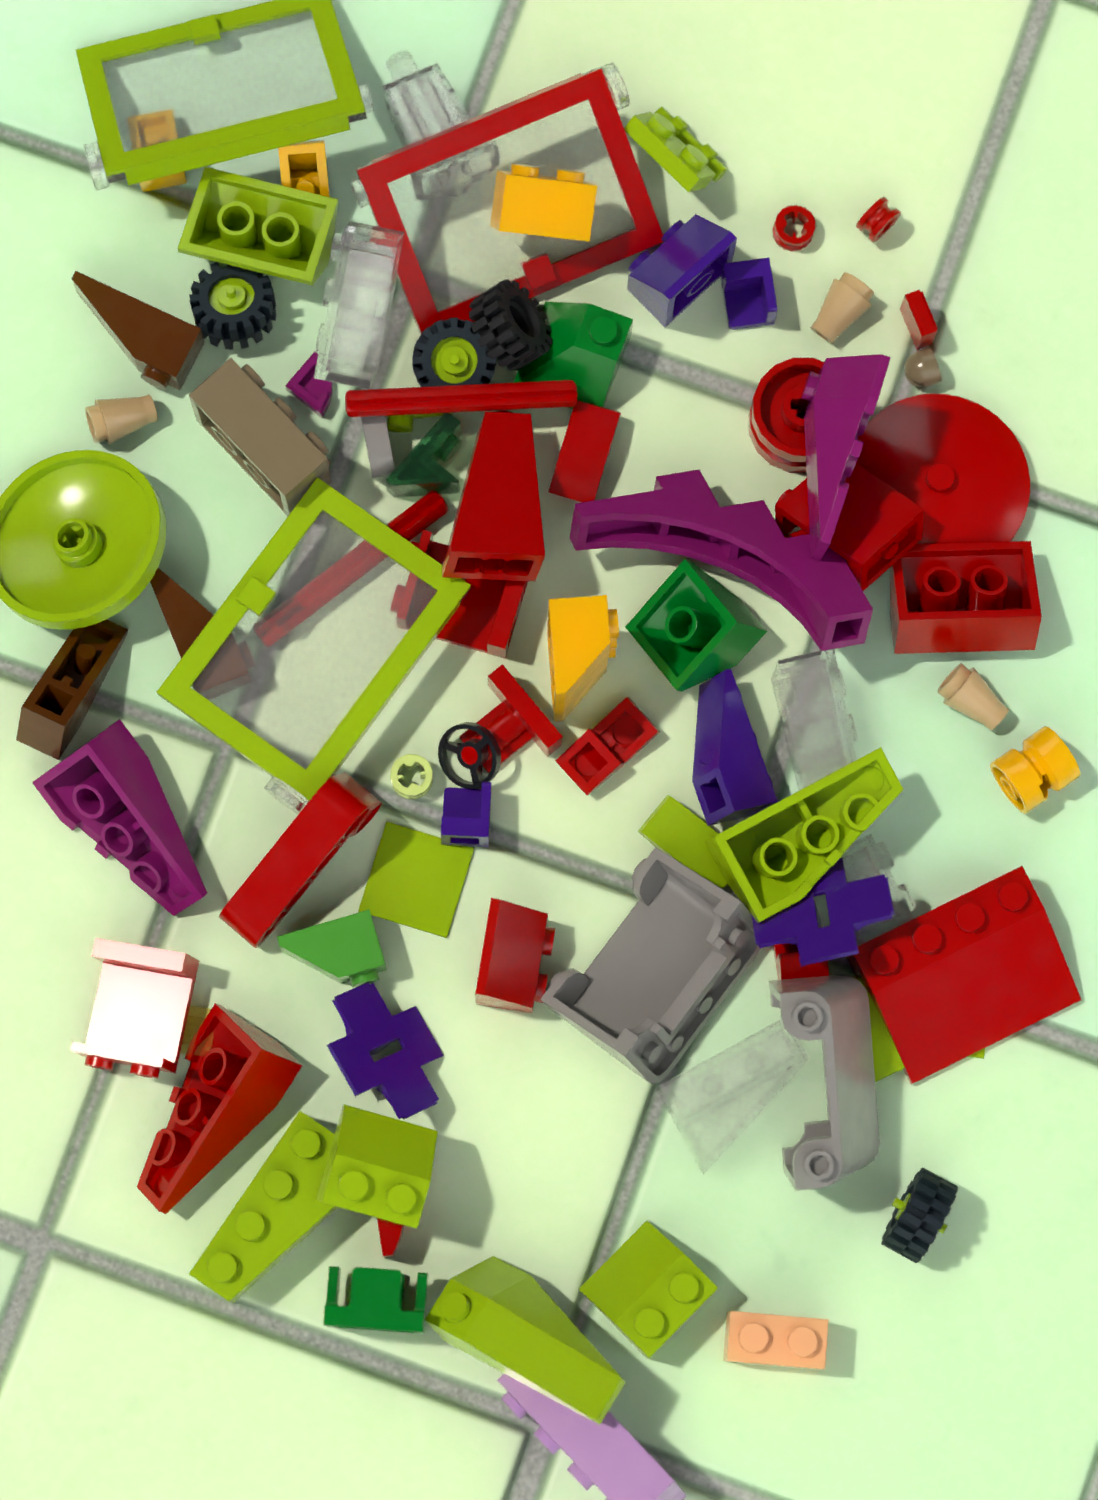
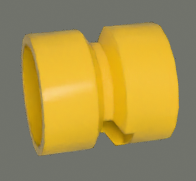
M1044 726L1025 739L1022 743V751L1012 748L990 764L991 772L1003 793L1024 814L1047 800L1049 789L1060 791L1081 775L1079 766L1069 748L1047 726Z

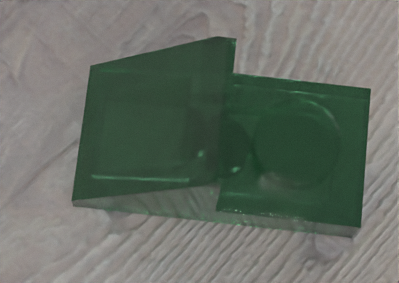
M444 413L386 479L387 492L393 497L425 496L432 490L437 491L440 495L458 493L460 491L459 481L437 462L441 459L446 463L462 444V440L459 439L462 435L461 422L452 414Z

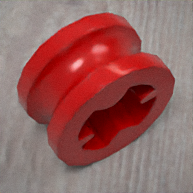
M886 197L876 201L864 213L856 225L860 231L865 229L869 232L868 239L873 243L879 240L901 215L897 208L891 210L888 207L889 200Z
M799 205L783 208L777 214L772 229L775 242L782 249L788 251H799L807 247L812 240L816 228L815 218L809 210ZM792 219V223L795 224L797 219L804 224L801 237H796L795 232L792 237L784 232L787 226L786 220Z

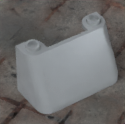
M656 847L646 859L636 866L632 875L633 892L639 901L584 974L574 968L557 973L549 981L546 992L540 999L550 1010L651 1084L659 1083L672 1071L761 950L755 943L752 915L742 901Z
M847 975L769 981L771 1006L780 1008L783 1026L789 1034L799 1040L822 1039L828 1120L804 1122V1133L801 1139L792 1147L782 1148L784 1173L795 1190L819 1189L830 1186L866 1167L874 1161L879 1152L880 1139L869 998L861 982Z

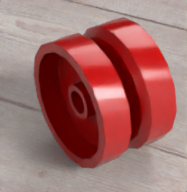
M791 358L774 365L760 379L752 399L749 411V435L754 447L771 466L789 473H807L804 419L797 417L796 413H806L809 401L801 399L809 373H819L824 363L816 358Z

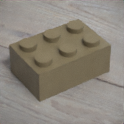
M230 358L189 394L196 421L274 503L289 516L317 477L328 485L332 483L329 470L331 462L326 456L329 450L312 431L305 435L294 423L297 419L296 415L281 398L278 397L272 401L262 389L265 383L248 364L240 368Z

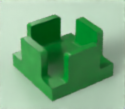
M329 1266L327 1299L324 1307V1326L425 1334L428 1273L418 1272L415 1309L413 1311H403L405 1277L401 1271L355 1267L352 1271L350 1303L348 1306H339L341 1268Z

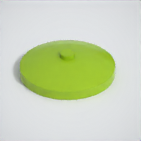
M75 450L60 453L38 462L20 474L0 496V599L22 619L37 626L59 630L77 629L94 625L126 608L141 594L153 578L165 548L167 534L165 511L151 483L130 462L114 454L97 450Z

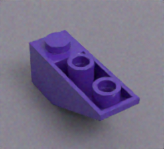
M726 669L699 685L692 783L707 826L752 816L778 802L772 780L768 775L757 743V737L750 724L741 692L737 687L731 669Z

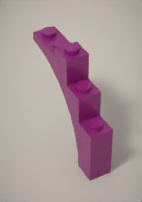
M700 469L656 476L654 491L576 503L574 506L569 539L576 551L611 547L650 549L699 560L720 567L752 583L778 601L804 626L821 651L865 643L873 608L845 559L830 548H827L820 561L812 559L810 534L785 538L764 500L720 507Z

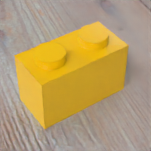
M512 163L511 172L497 170L490 220L491 227L503 232L590 242L597 185L584 181V172L557 169L556 177L539 175L540 167Z

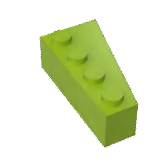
M299 1111L189 1272V1275L228 1302L234 1303L279 1263L286 1254L308 1237L336 1209H339L340 1207L326 1204L316 1199L335 1134L302 1111Z

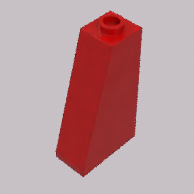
M507 410L497 412L485 411L475 440L445 554L442 577L535 582L545 558L531 414L513 413Z

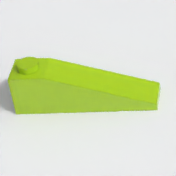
M880 747L713 836L705 843L729 887L759 923L802 900L816 882L842 857L843 853L868 829L904 789Z
M494 1256L450 1278L425 1318V1321L448 1344L599 1425L626 1383L531 1275Z

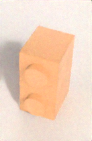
M729 1311L726 1316L723 1361L818 1370L825 1369L828 1319Z

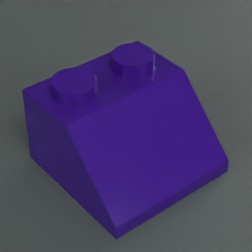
M697 214L685 224L681 220L673 224L663 235L661 240L664 243L652 254L648 250L644 251L628 268L630 274L628 275L627 290L664 327L668 326L721 277L723 263H731L733 261L737 237L731 231Z

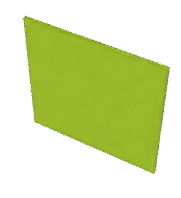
M386 821L358 912L370 910L372 916L447 938L475 848L470 846L441 845L440 837Z

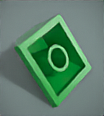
M545 302L542 311L547 316L544 323L550 325L552 333L548 334L553 338L552 344L549 346L551 349L518 370L514 383L572 380L577 386V400L604 407L631 338L633 319L590 303Z
M684 559L625 626L676 691L680 692L702 683L726 669L737 666L767 632L741 599L688 559Z

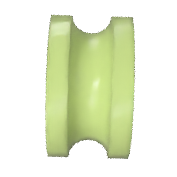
M407 754L398 758L394 762L390 774L393 789L399 796L405 799L423 797L429 792L433 784V771L429 762L417 754ZM415 766H418L423 770L420 772V778L425 780L420 786L412 783L406 788L400 783L404 781L403 775H399L403 768L411 771Z

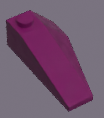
M876 354L826 358L819 373L810 372L801 399L809 401L804 416L812 559L820 561L830 545L849 488V483H846L845 479L851 476L864 444L857 439L859 435H863L870 415L874 414L891 357Z
M120 719L32 782L62 823L72 831L79 827L97 843L94 850L105 859L112 855L130 870L131 881L173 916L208 894L148 756Z

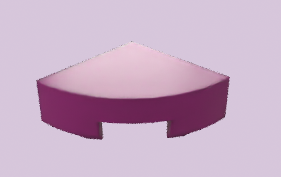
M314 351L285 387L289 393L322 418L331 403L332 381L325 361Z

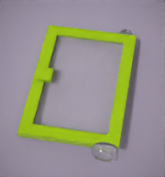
M273 0L75 49L97 137L96 142L84 144L95 190L108 188L109 183L127 179L129 186L350 130L349 123L367 119L366 113L374 111L368 84L360 86L357 84L331 0Z
M317 477L156 693L272 776L264 789L283 805L299 814L318 789L338 772L456 612L461 601L470 591L471 585L465 581L466 578L442 577L443 562L440 564Z

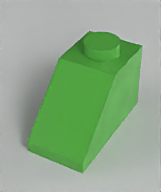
M370 910L277 936L283 953L341 984L350 981L352 988L380 980L378 973L387 970Z

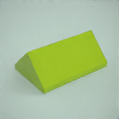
M204 167L177 249L179 253L313 286L329 265L339 201L338 199Z

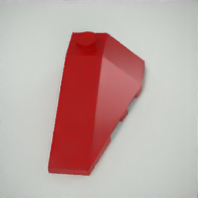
M216 1003L189 1044L184 1059L191 1061L184 1082L181 1088L173 1087L169 1102L175 1104L167 1128L161 1129L156 1133L137 1188L151 1204L164 1214H167L277 1107L303 1066L279 1042Z

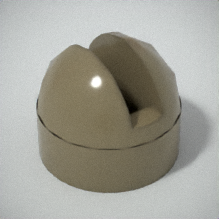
M930 347L916 351L908 357L905 363L906 378L912 385L919 388L929 387L942 382L936 357Z

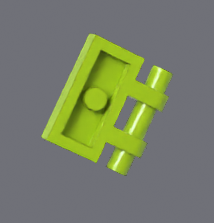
M660 107L654 114L647 112L634 115L624 127L625 132L688 193L705 188L711 180L716 183L727 172V168L716 159L718 153L709 144L703 146L687 131L689 125L680 116L673 117L664 107Z

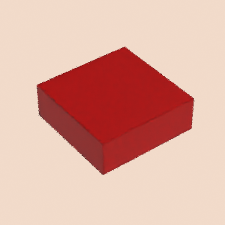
M919 289L905 294L900 311L915 348L919 350L932 345L938 328L923 291L921 292Z

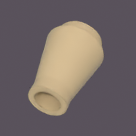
M844 272L839 280H833L817 319L811 326V330L827 342L833 344L842 332L872 306L869 301L874 295L873 290L858 278Z
M150 394L142 397L95 400V405L85 407L88 427L95 443L106 441L109 445L147 424L158 421L156 408Z
M962 663L952 670L937 690L945 698L943 704L980 722L989 730H993L1009 711L974 667L968 669Z

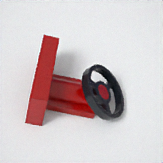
M503 664L488 675V686L501 703L476 723L463 722L451 727L443 734L438 747L440 766L448 779L460 787L475 789L482 787V782L492 781L497 775L500 765L532 739L547 757L562 746L563 736ZM468 729L459 736L462 743L449 741L451 735L456 730ZM447 750L456 753L459 763L463 767L470 769L473 782L462 779L453 771L448 762ZM482 767L488 773L484 780H482Z

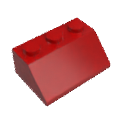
M1031 541L916 544L890 567V621L894 654L1035 650L1042 614Z

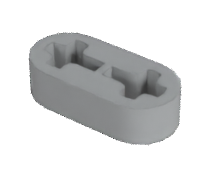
M385 416L361 417L372 478L395 474Z

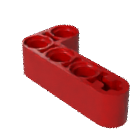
M346 772L330 777L313 795L219 914V918L254 948L259 947L276 929L346 840L358 834L372 820L382 806V802Z

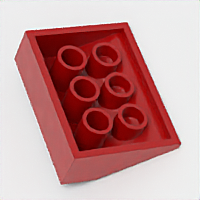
M1023 866L859 945L858 954L846 956L855 976L861 977L904 1064L905 1068L903 1070L910 1084L930 1076L1081 1001L1045 908Z

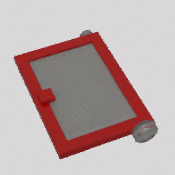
M613 62L586 73L574 75L373 159L370 163L355 169L358 179L350 182L353 194L360 208L367 205L370 206L420 335L426 328H429L439 320L458 318L475 322L469 318V312L472 310L469 307L470 303L476 297L505 279H509L510 282L513 280L518 282L520 289L525 287L530 291L529 298H532L663 242L661 240L663 237L662 230L618 114V110L630 106V98L624 80ZM512 163L540 167L539 175L556 177L557 169L584 172V181L597 185L590 242L503 232L491 227L490 220L497 170L511 172Z

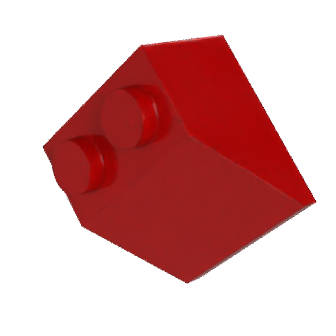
M491 898L475 992L476 1005L533 1013L534 1002L543 1003L540 999L546 992L548 975L539 973L542 955L551 956L556 929L555 927L547 926V913L501 899Z

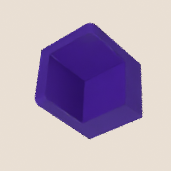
M770 258L723 263L721 283L728 327L731 330L775 324L778 309Z
M482 782V789L448 787L444 790L441 845L489 847L491 782Z

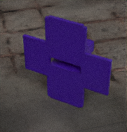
M841 857L816 882L802 900L759 923L752 916L756 945L759 948L786 943L798 945L801 966L858 954L855 930L858 932L866 925L893 919L892 915H895L888 877L882 874L847 882L844 862ZM826 896L830 926L822 927L814 897Z
M369 982L334 997L335 999L332 1002L343 1020L346 1036L329 1043L327 1047L355 1097L377 1087L376 1090L385 1096L398 1119L402 1118L403 1120L436 1105L439 1098L421 1066L444 1055L417 1007H411L392 1016L374 983L370 984ZM398 1039L403 1048L402 1050L378 1061H373L371 1056L379 1053Z

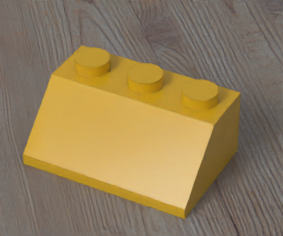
M607 595L549 599L547 639L554 722L564 721L606 673L608 658H616L617 638H619L617 609H608Z

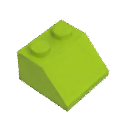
M343 1104L316 1199L326 1204L417 1229L431 1182L438 1131Z
M646 1221L578 1290L648 1359L718 1287L678 1247L651 1223Z

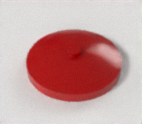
M916 395L897 401L884 408L868 422L863 435L858 436L857 440L862 441L864 444L856 463L924 509L922 539L917 544L1009 542L1013 540L1024 520L1029 504V468L1022 447L1015 435L990 410L976 402L955 395Z

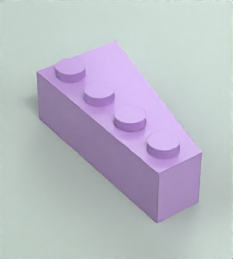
M503 1374L497 1380L507 1390L501 1397L503 1402L520 1420L528 1413L540 1425L533 1434L553 1455L562 1449L569 1456L573 1463L567 1470L586 1490L595 1484L607 1497L606 1500H683L686 1497L672 1477L609 1411L599 1425L506 1374Z

